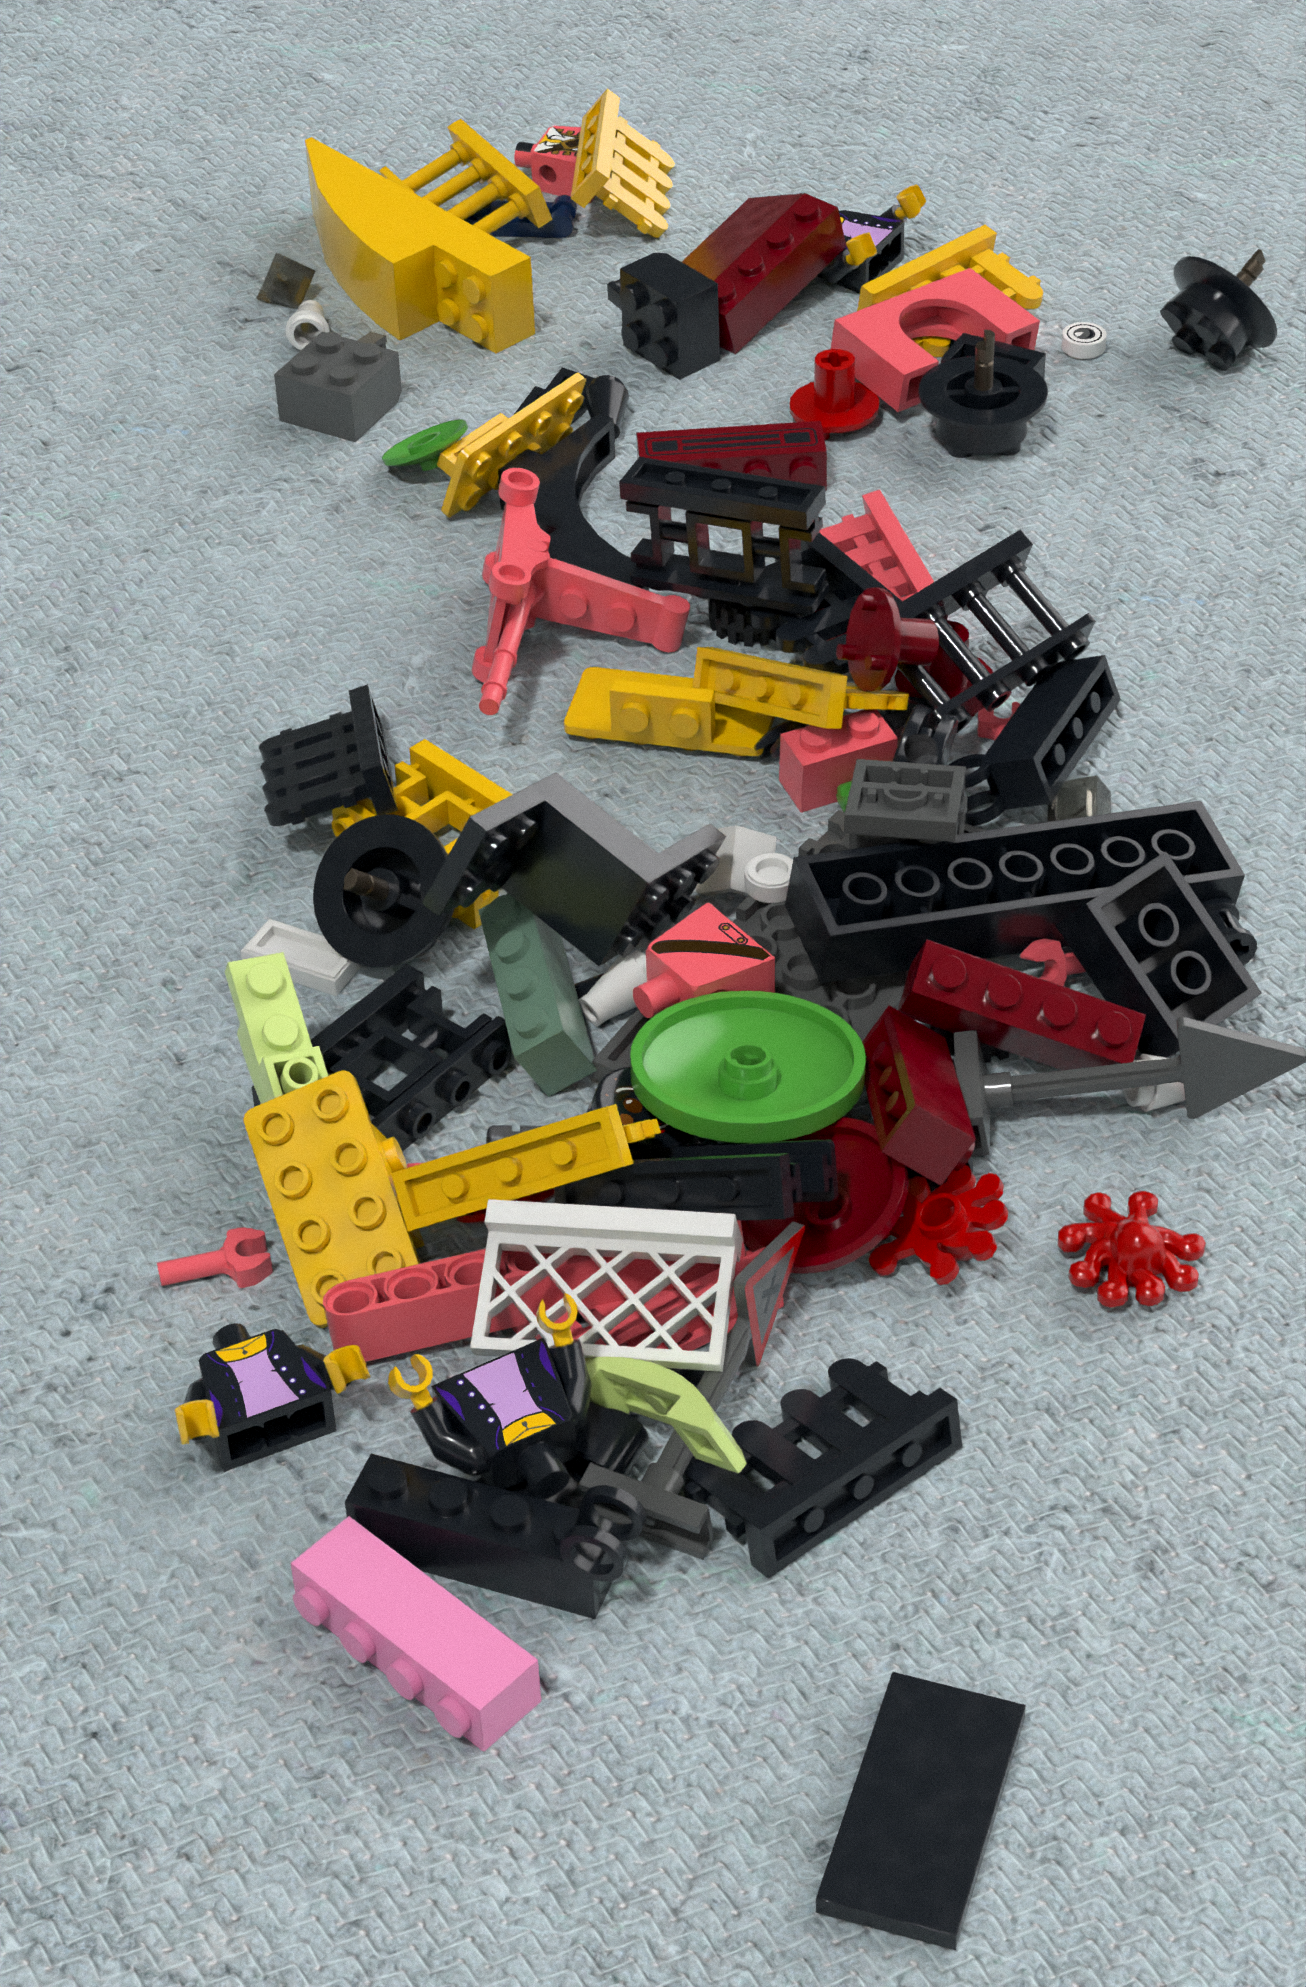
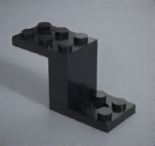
M555 772L470 816L422 904L440 917L460 905L463 908L469 907L481 893L489 889L495 892L502 888L596 965L601 966L618 954L625 958L636 948L642 939L646 938L652 941L669 922L676 925L688 915L696 902V899L691 894L697 884H703L718 867L721 859L716 853L727 836L709 823L662 852L657 853Z

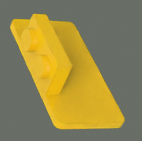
M580 373L574 374L510 418L499 413L441 452L437 466L451 477L441 512L450 518L461 510L469 511L478 503L481 496L491 489L499 490L498 470L526 449L543 454L573 432L571 423L574 414L584 400V396L581 394L586 378Z
M589 667L582 673L565 716L564 731L569 735L582 736L588 739L601 738L632 742L639 745L652 744L678 747L690 751L703 750L729 753L735 756H759L763 753L764 748L754 750V745L765 733L771 730L775 717L715 703V690L693 688L694 678Z
M345 1070L336 1072L255 1106L245 1113L244 1125L309 1320L319 1328L328 1327L323 1308V1297L336 1284L420 1264L416 1249L425 1244L419 1229L407 1231L391 1173L407 1168L405 1157L395 1137L387 1139L371 1123L357 1080L350 1072Z

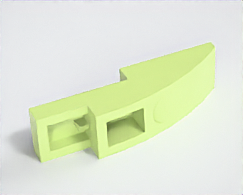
M284 952L228 962L225 976L240 1022L237 1036L260 1103H265L327 1077L328 1074L319 1046L312 1047Z

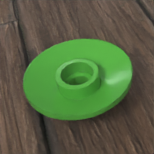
M458 419L422 430L391 447L384 453L382 460L387 466L420 464L423 471L438 467L437 462L440 453L458 442L467 431L468 425L465 420Z

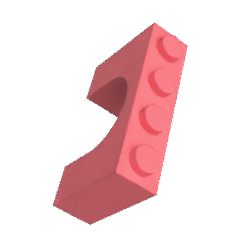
M968 268L835 319L831 349H842L852 353L855 357V378L893 409L900 412L921 403L918 394L919 383L922 377L939 363L936 358L911 340L912 338L938 336L956 341L963 333L984 338V330H991L995 333V341L1035 350L1040 320L974 270Z

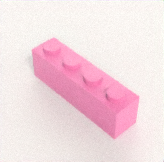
M350 1516L290 1563L295 1589L293 1602L302 1617L314 1626L322 1624L339 1637L346 1651L354 1659L362 1663L368 1660L387 1676L392 1687L402 1697L408 1700L416 1698L434 1712L437 1721L450 1735L456 1738L464 1736L484 1752L541 1702L538 1659Z

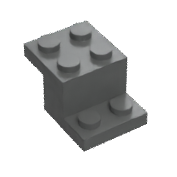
M857 759L844 814V834H849V849L914 840L927 844H935L942 841L956 842L957 834H964L967 816L968 796H964L966 767Z

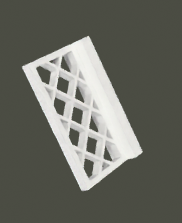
M488 1199L485 1216L488 1238L470 1345L474 1355L502 1356L537 1341L532 1339L538 1334L544 1338L548 1347L554 1345L552 1335L540 1328L537 1317L520 1298V1296L548 1275L563 1294H569L574 1299L578 1312L592 1327L578 1338L580 1339L585 1358L626 1357L652 1362L666 1368L723 1372L736 1262H740L743 1241L735 1214ZM502 1250L528 1252L539 1264L512 1286L499 1273ZM541 1253H551L552 1255L545 1259ZM573 1255L590 1256L600 1269L572 1290L555 1269ZM603 1257H615L608 1263L603 1259ZM634 1259L651 1260L662 1273L634 1294L616 1273ZM665 1261H676L670 1267L665 1263ZM696 1263L720 1264L718 1282L698 1298L679 1279V1276ZM607 1280H610L627 1301L599 1322L583 1304L582 1300ZM671 1283L689 1305L661 1326L644 1304ZM498 1284L504 1292L495 1298ZM563 1298L545 1311L550 1321L555 1322L567 1312ZM713 1302H715L714 1316L706 1310ZM511 1303H514L530 1322L529 1325L511 1339L489 1337L492 1318ZM637 1311L654 1332L636 1347L619 1346L608 1332L633 1312ZM699 1315L712 1330L709 1352L682 1350L671 1338V1335ZM601 1338L606 1343V1345H599L594 1343ZM664 1343L669 1349H658L656 1347Z

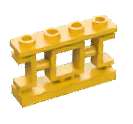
M423 739L409 748L411 765L403 761L395 765L396 787H394L398 811L389 813V815H399L415 820L427 827L432 833L437 832L448 824L462 831L470 816L513 794L428 740ZM366 798L357 801V805L348 808L341 806L332 809L333 820L331 824L333 832L337 838L354 823L376 816L372 800ZM457 839L444 846L448 855ZM489 889L481 893L467 908H463L461 905L456 907L452 917L458 918L473 929L478 928L482 925L478 910L499 897L498 890L493 892Z

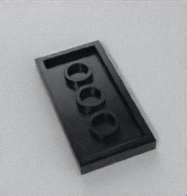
M892 1672L816 1896V1913L956 1950L1022 1731L1026 1705Z

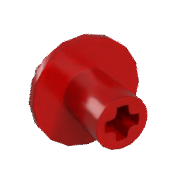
M828 349L815 356L814 382L798 388L790 397V414L795 422L821 421L824 439L827 440L830 437V433L859 430L872 423L879 414V398L865 385L855 382V357L852 353L842 349Z

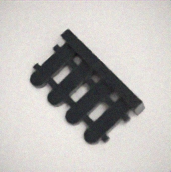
M819 532L812 542L801 540L802 565L825 569L826 578L824 580H827L829 584V592L816 609V612L805 616L806 614L793 615L783 610L751 606L750 622L754 628L760 630H768L780 626L776 630L777 648L785 653H796L807 649L803 653V667L843 675L849 672L848 661L839 660L836 656V649L839 644H846V632L850 613L858 596L867 588L879 587L891 593L896 604L901 603L902 600ZM775 559V562L767 565L765 570L781 572L780 559Z
M368 684L349 690L350 712L344 714L338 712L329 715V719L295 730L289 728L280 731V735L268 738L259 745L264 761L260 768L266 781L262 789L268 802L264 811L271 826H283L289 823L296 825L305 822V818L341 806L348 808L357 805V801L371 797L377 815L398 811L384 728Z
M846 1358L838 1360L828 1369L831 1391L822 1397L806 1389L792 1390L781 1398L780 1406L783 1422L773 1429L757 1420L744 1421L733 1429L732 1436L742 1450L747 1463L739 1474L696 1459L693 1455L683 1473L685 1486H683L684 1497L699 1503L705 1501L726 1517V1531L736 1539L746 1533L751 1566L765 1577L770 1578L962 1448L957 1399L940 1387L929 1395L919 1390L910 1396L888 1381L887 1368L876 1361L866 1366L856 1359ZM851 1405L871 1419L872 1422L862 1427L841 1411ZM800 1437H804L825 1453L813 1459L794 1445L793 1442ZM754 1468L776 1485L765 1492L743 1475Z

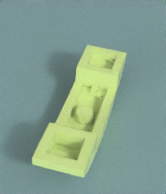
M626 1357L585 1358L592 1384L591 1402L606 1408L617 1409L627 1414L631 1411L672 1425L696 1459L738 1474L747 1464L733 1436L705 1397L683 1376L661 1365L640 1359Z

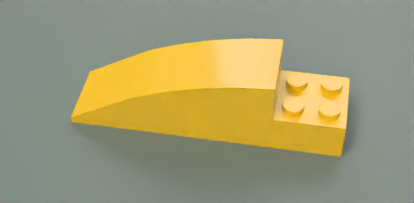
M312 137L305 140L312 213L325 263L351 300L376 324L400 341L440 321L495 354L535 334L530 256Z

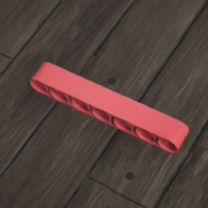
M738 1220L737 1222L743 1238L741 1220ZM744 1238L740 1258L746 1256ZM486 1249L336 1284L323 1297V1308L333 1350L349 1345H357L360 1347L364 1361L367 1362L472 1337ZM502 1250L499 1273L512 1286L539 1264L528 1252ZM541 1253L545 1259L552 1255L551 1253ZM573 1255L556 1268L555 1271L573 1290L600 1268L590 1256ZM603 1257V1259H604L607 1263H608L609 1261H611L613 1258H615V1257ZM634 1259L616 1274L636 1294L662 1272L651 1260ZM665 1261V1263H666L669 1267L676 1262V1261ZM696 1263L679 1276V1279L684 1284H687L719 1269L720 1264ZM547 1275L520 1296V1298L536 1316L542 1299L546 1307L545 1311H547L561 1300L564 1294ZM607 1280L584 1298L582 1302L590 1310L594 1309V1306L621 1301L626 1298L610 1280ZM670 1283L661 1291L675 1289V1287ZM498 1284L495 1298L504 1292ZM511 1303L492 1318L490 1333L530 1324V1322L514 1303Z

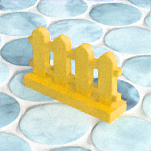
M607 88L582 117L570 199L585 208L596 195L603 200V205L610 210L614 208L636 224L637 229L643 234L648 233L655 238H659L668 229V223L663 215L670 208V202L665 194L671 189L673 184L667 174L675 166V163L670 155L661 149L660 144L654 140L650 141L628 125V121L619 115L618 117L620 97Z
M983 225L862 285L857 311L968 268L974 270L1025 309L1040 307L1044 291L1040 287V279L1034 275L1030 277L1025 276L1009 264L1010 257L1003 252L998 255L993 252L997 233L987 225ZM922 336L911 339L933 357H942L949 350L951 339L938 336Z
M697 647L693 688L715 690V703L827 729L842 728L844 709L907 710L909 693L892 690L867 692L860 689L855 683L847 682V676L714 647Z
M615 1104L391 1173L407 1231L409 1232L486 1209L488 1199L512 1201L632 1165L634 1163L628 1145L653 1138L656 1134L661 1133L657 1118L622 1126L617 1105Z

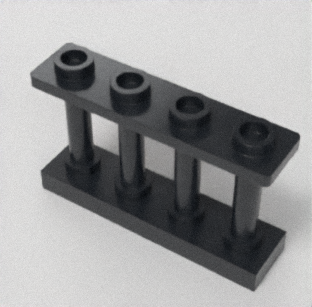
M1021 529L897 604L900 618L931 619L935 622L938 629L940 647L972 684L971 687L950 699L924 666L897 664L898 669L933 710L930 714L927 728L936 731L942 716L948 714L958 719L956 732L958 733L970 722L972 715L983 708L988 712L998 708L1009 698L1013 689L1023 683L1027 687L1036 684L1050 671L1051 665L1062 658L1066 662L1074 660L1090 644L1088 637L1096 622L1094 618L1087 613L1069 625L1025 574L1027 568L1025 562L1033 544ZM999 584L1003 587L1009 586L1051 637L1029 649L985 597L987 592ZM960 608L964 611L970 610L1012 661L990 674L947 623L948 615Z

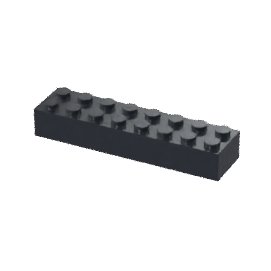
M1202 801L957 834L956 842L942 841L935 844H927L914 840L794 857L785 907L820 983L907 971L910 969L912 961L926 940L982 959L1020 954L1033 941L1039 939L1059 941L1061 947H1067L1068 944L1055 926L1057 923L1165 851L1200 902H1206L1215 898H1226L1236 905L1245 874ZM1220 913L1222 919L1224 920V919H1225L1224 915H1223L1222 913Z

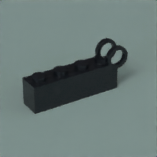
M1105 655L1074 659L1070 662L1060 661L1051 665L1050 671L1033 686L986 754L968 755L948 764L949 766H963L966 769L979 767L976 771L965 775V789L973 787L984 780H987L990 790L978 792L968 797L965 823L977 826L997 818L1008 809L1051 804L1121 700ZM987 803H993L990 807L976 813H968L970 810L977 806Z
M372 1453L345 1500L347 1517L350 1516L422 1572L596 1619L613 1580L622 1575L627 1564L628 1554L620 1541H629L637 1538L647 1519L644 1507L634 1496L613 1486L598 1485L591 1487L586 1491L579 1509ZM606 1502L620 1507L630 1516L632 1523L617 1524L605 1519L597 1512L594 1503Z

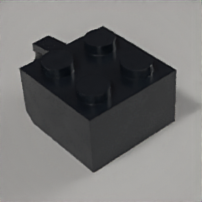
M652 253L620 268V279L607 284L608 300L622 311L621 336L623 346L679 380L720 361L717 282L667 253Z

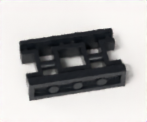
M638 457L619 481L620 498L627 500L626 511L649 515L651 539L642 538L630 553L631 562L636 563V566L630 572L631 584L646 586L656 591L668 590L691 594L702 599L714 598L732 601L747 607L760 606L783 610L793 615L813 614L829 592L828 581L824 580L826 578L825 569L802 565L801 540L812 542L823 527V518L819 517L818 514L826 504L825 486L645 457ZM671 508L687 510L685 512L686 523L672 521ZM763 523L780 525L778 528L779 539L763 536ZM708 525L741 530L743 555L710 550ZM674 542L688 544L689 556L673 554L675 552ZM765 557L780 559L781 572L765 570Z
M405 964L311 1039L312 1047L319 1046L328 1076L345 1070L356 1078L368 1114L375 1117L371 1120V1123L387 1139L395 1137L402 1152L417 1139L425 1137L432 1127L455 1107L463 1105L470 1095L493 1075L501 1073L511 1060V1044L504 1018L497 1016L492 1020V1017L483 1013L466 1028L443 1017L441 990L434 986L425 990L423 972L408 964ZM409 1029V1032L418 1037L412 1041L402 1034ZM440 1048L451 1055L443 1060L441 1056L434 1052ZM386 1061L410 1073L389 1091L366 1079ZM253 1085L251 1089L255 1107L261 1103Z
M830 1139L632 1148L630 1153L634 1164L554 1188L555 1203L727 1213L735 1214L737 1221L786 1219L794 1216L793 1203L832 1201L837 1199L839 1195L835 1144Z

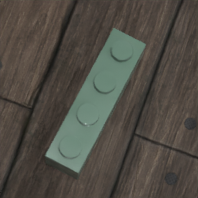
M510 894L501 895L478 911L514 1058L545 1094L550 1097L597 1071L592 1063L594 1056L562 936Z

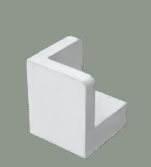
M737 825L718 828L720 832L727 836L716 853L721 859L714 873L703 884H697L696 892L705 896L728 892L748 896L745 890V866L752 858L758 855L775 853L777 837Z

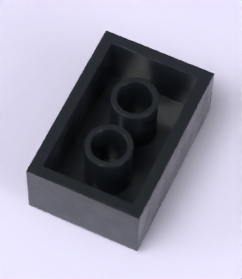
M1166 851L1055 925L1105 1001L1146 1015L1137 1046L1141 1054L1167 1058L1180 1051L1176 1020L1180 1017L1218 1025L1262 994Z

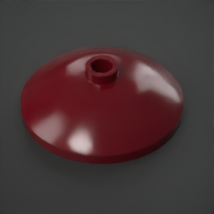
M842 1117L819 1131L783 1140L830 1139L834 1142L838 1198L826 1202L793 1203L794 1216L786 1219L741 1220L746 1248L754 1252L767 1247L792 1222L805 1225V1231L791 1273L810 1274L844 1266L860 1258L880 1243L891 1231L902 1213L908 1195L909 1179L907 1166L881 1152L876 1129L873 1124L854 1118Z

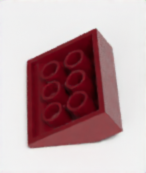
M806 193L748 198L692 251L682 263L718 283L719 344L721 348L737 354L847 246L837 206Z

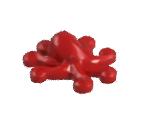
M966 1165L958 1171L953 1169L947 1177V1182L936 1188L932 1193L925 1177L916 1176L909 1179L908 1195L902 1210L904 1217L898 1218L896 1224L883 1240L887 1239L890 1235L898 1239L877 1247L870 1254L869 1263L874 1272L880 1276H888L894 1272L898 1260L916 1255L925 1266L930 1268V1276L933 1281L939 1285H946L952 1282L959 1273L957 1261H969L971 1259L986 1261L992 1258L997 1250L995 1238L988 1231L997 1230L1002 1227L1008 1220L1009 1214L1005 1204L999 1200L1003 1195L1004 1189L1001 1179L997 1174L988 1173L981 1176L976 1183L974 1174L969 1166Z
M1148 1191L1134 1192L1128 1198V1217L1111 1209L1112 1199L1107 1194L1101 1192L1090 1194L1084 1200L1083 1214L1095 1223L1069 1224L1058 1231L1057 1246L1063 1252H1077L1083 1248L1084 1243H1091L1084 1261H1078L1070 1265L1068 1278L1073 1285L1083 1288L1095 1286L1099 1282L1101 1268L1108 1265L1107 1281L1102 1283L1097 1290V1300L1103 1306L1112 1308L1124 1305L1128 1301V1286L1136 1287L1135 1297L1140 1304L1145 1306L1158 1305L1163 1301L1165 1294V1285L1162 1279L1156 1276L1161 1273L1165 1277L1168 1286L1178 1292L1191 1291L1198 1285L1199 1273L1195 1267L1187 1264L1181 1265L1175 1256L1186 1261L1198 1260L1205 1252L1206 1242L1204 1238L1197 1233L1182 1236L1174 1230L1150 1225L1147 1217L1157 1213L1158 1198L1155 1194Z

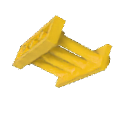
M461 118L447 127L454 142L450 145V150L404 180H400L386 166L379 170L383 177L415 193L460 164L462 167L468 165L467 169L422 198L439 207L478 181L481 184L487 182V186L455 205L447 212L465 220L495 200L503 201L506 199L508 201L506 204L473 224V226L488 234L493 233L516 217L520 219L526 217L538 228L553 220L540 187Z

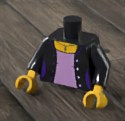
M915 184L902 190L896 196L900 206L893 205L880 216L847 210L839 211L847 247L817 276L830 284L835 283L860 294L862 285L890 272L904 259V225L907 222V218H915L921 211V207L926 203V198L920 187Z
M564 1293L563 1295L564 1306L568 1312V1319L565 1322L554 1323L547 1318L543 1299L536 1312L540 1328L546 1333L552 1334L554 1345L548 1347L544 1338H541L431 1386L433 1397H431L427 1389L433 1378V1369L430 1362L424 1356L414 1354L410 1358L413 1369L418 1373L419 1385L407 1384L402 1379L401 1373L396 1366L390 1371L388 1378L390 1390L402 1399H411L414 1408L410 1413L437 1460L470 1476L480 1475L488 1485L507 1489L527 1480L535 1496L538 1498L552 1497L567 1486L570 1476L563 1463L572 1460L578 1453L576 1433L581 1431L587 1424L592 1388L580 1339L573 1340L570 1329L578 1312L577 1304L569 1294Z
M233 1323L222 1327L213 1337L212 1344L215 1350L204 1353L198 1360L201 1378L190 1384L184 1403L175 1408L181 1444H189L191 1439L201 1440L208 1435L212 1436L215 1440L220 1466L223 1472L336 1432L331 1390H335L338 1394L345 1391L352 1381L357 1379L366 1380L371 1377L360 1347L357 1345L341 1347L326 1356L303 1344L295 1345L284 1330L272 1329L250 1337L246 1327L242 1324Z

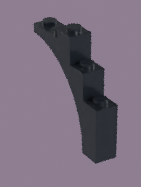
M598 413L545 453L539 454L526 449L498 470V485L500 484L503 471L510 468L529 470L539 478L540 484L537 499L533 504L537 524L550 536L548 549L550 558L649 591V587L631 584L630 572L636 566V563L631 562L630 557L620 553L602 539L584 518L580 509L583 494L595 476L616 458L614 418ZM500 498V508L504 510L505 501Z

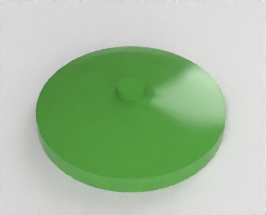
M728 991L702 995L676 1003L647 1021L635 1036L631 1046L630 1075L633 1090L643 1106L658 1119L676 1129L717 1141L733 1143L776 1142L819 1131L847 1114L857 1103L863 1092L866 1054L863 1043L856 1031L840 1016L818 1004L794 996L773 992Z

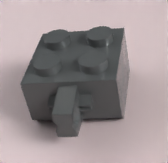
M322 331L274 374L279 421L352 442L358 441L399 401L402 391L399 353L386 349L387 339L382 334L369 332L356 341L341 337L337 333Z

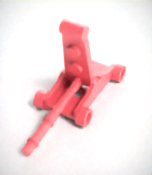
M510 468L503 471L501 475L498 494L505 501V507L496 551L486 555L482 570V578L489 586L491 597L486 645L479 647L474 654L472 674L476 679L483 682L479 709L486 715L498 713L501 702L507 694L506 686L510 679L512 668L517 663V652L525 630L534 627L536 618L650 643L663 652H675L681 646L690 611L689 602L680 596H662L550 558V553L548 552L550 536L537 524L533 504L537 499L540 481L536 474L523 468Z

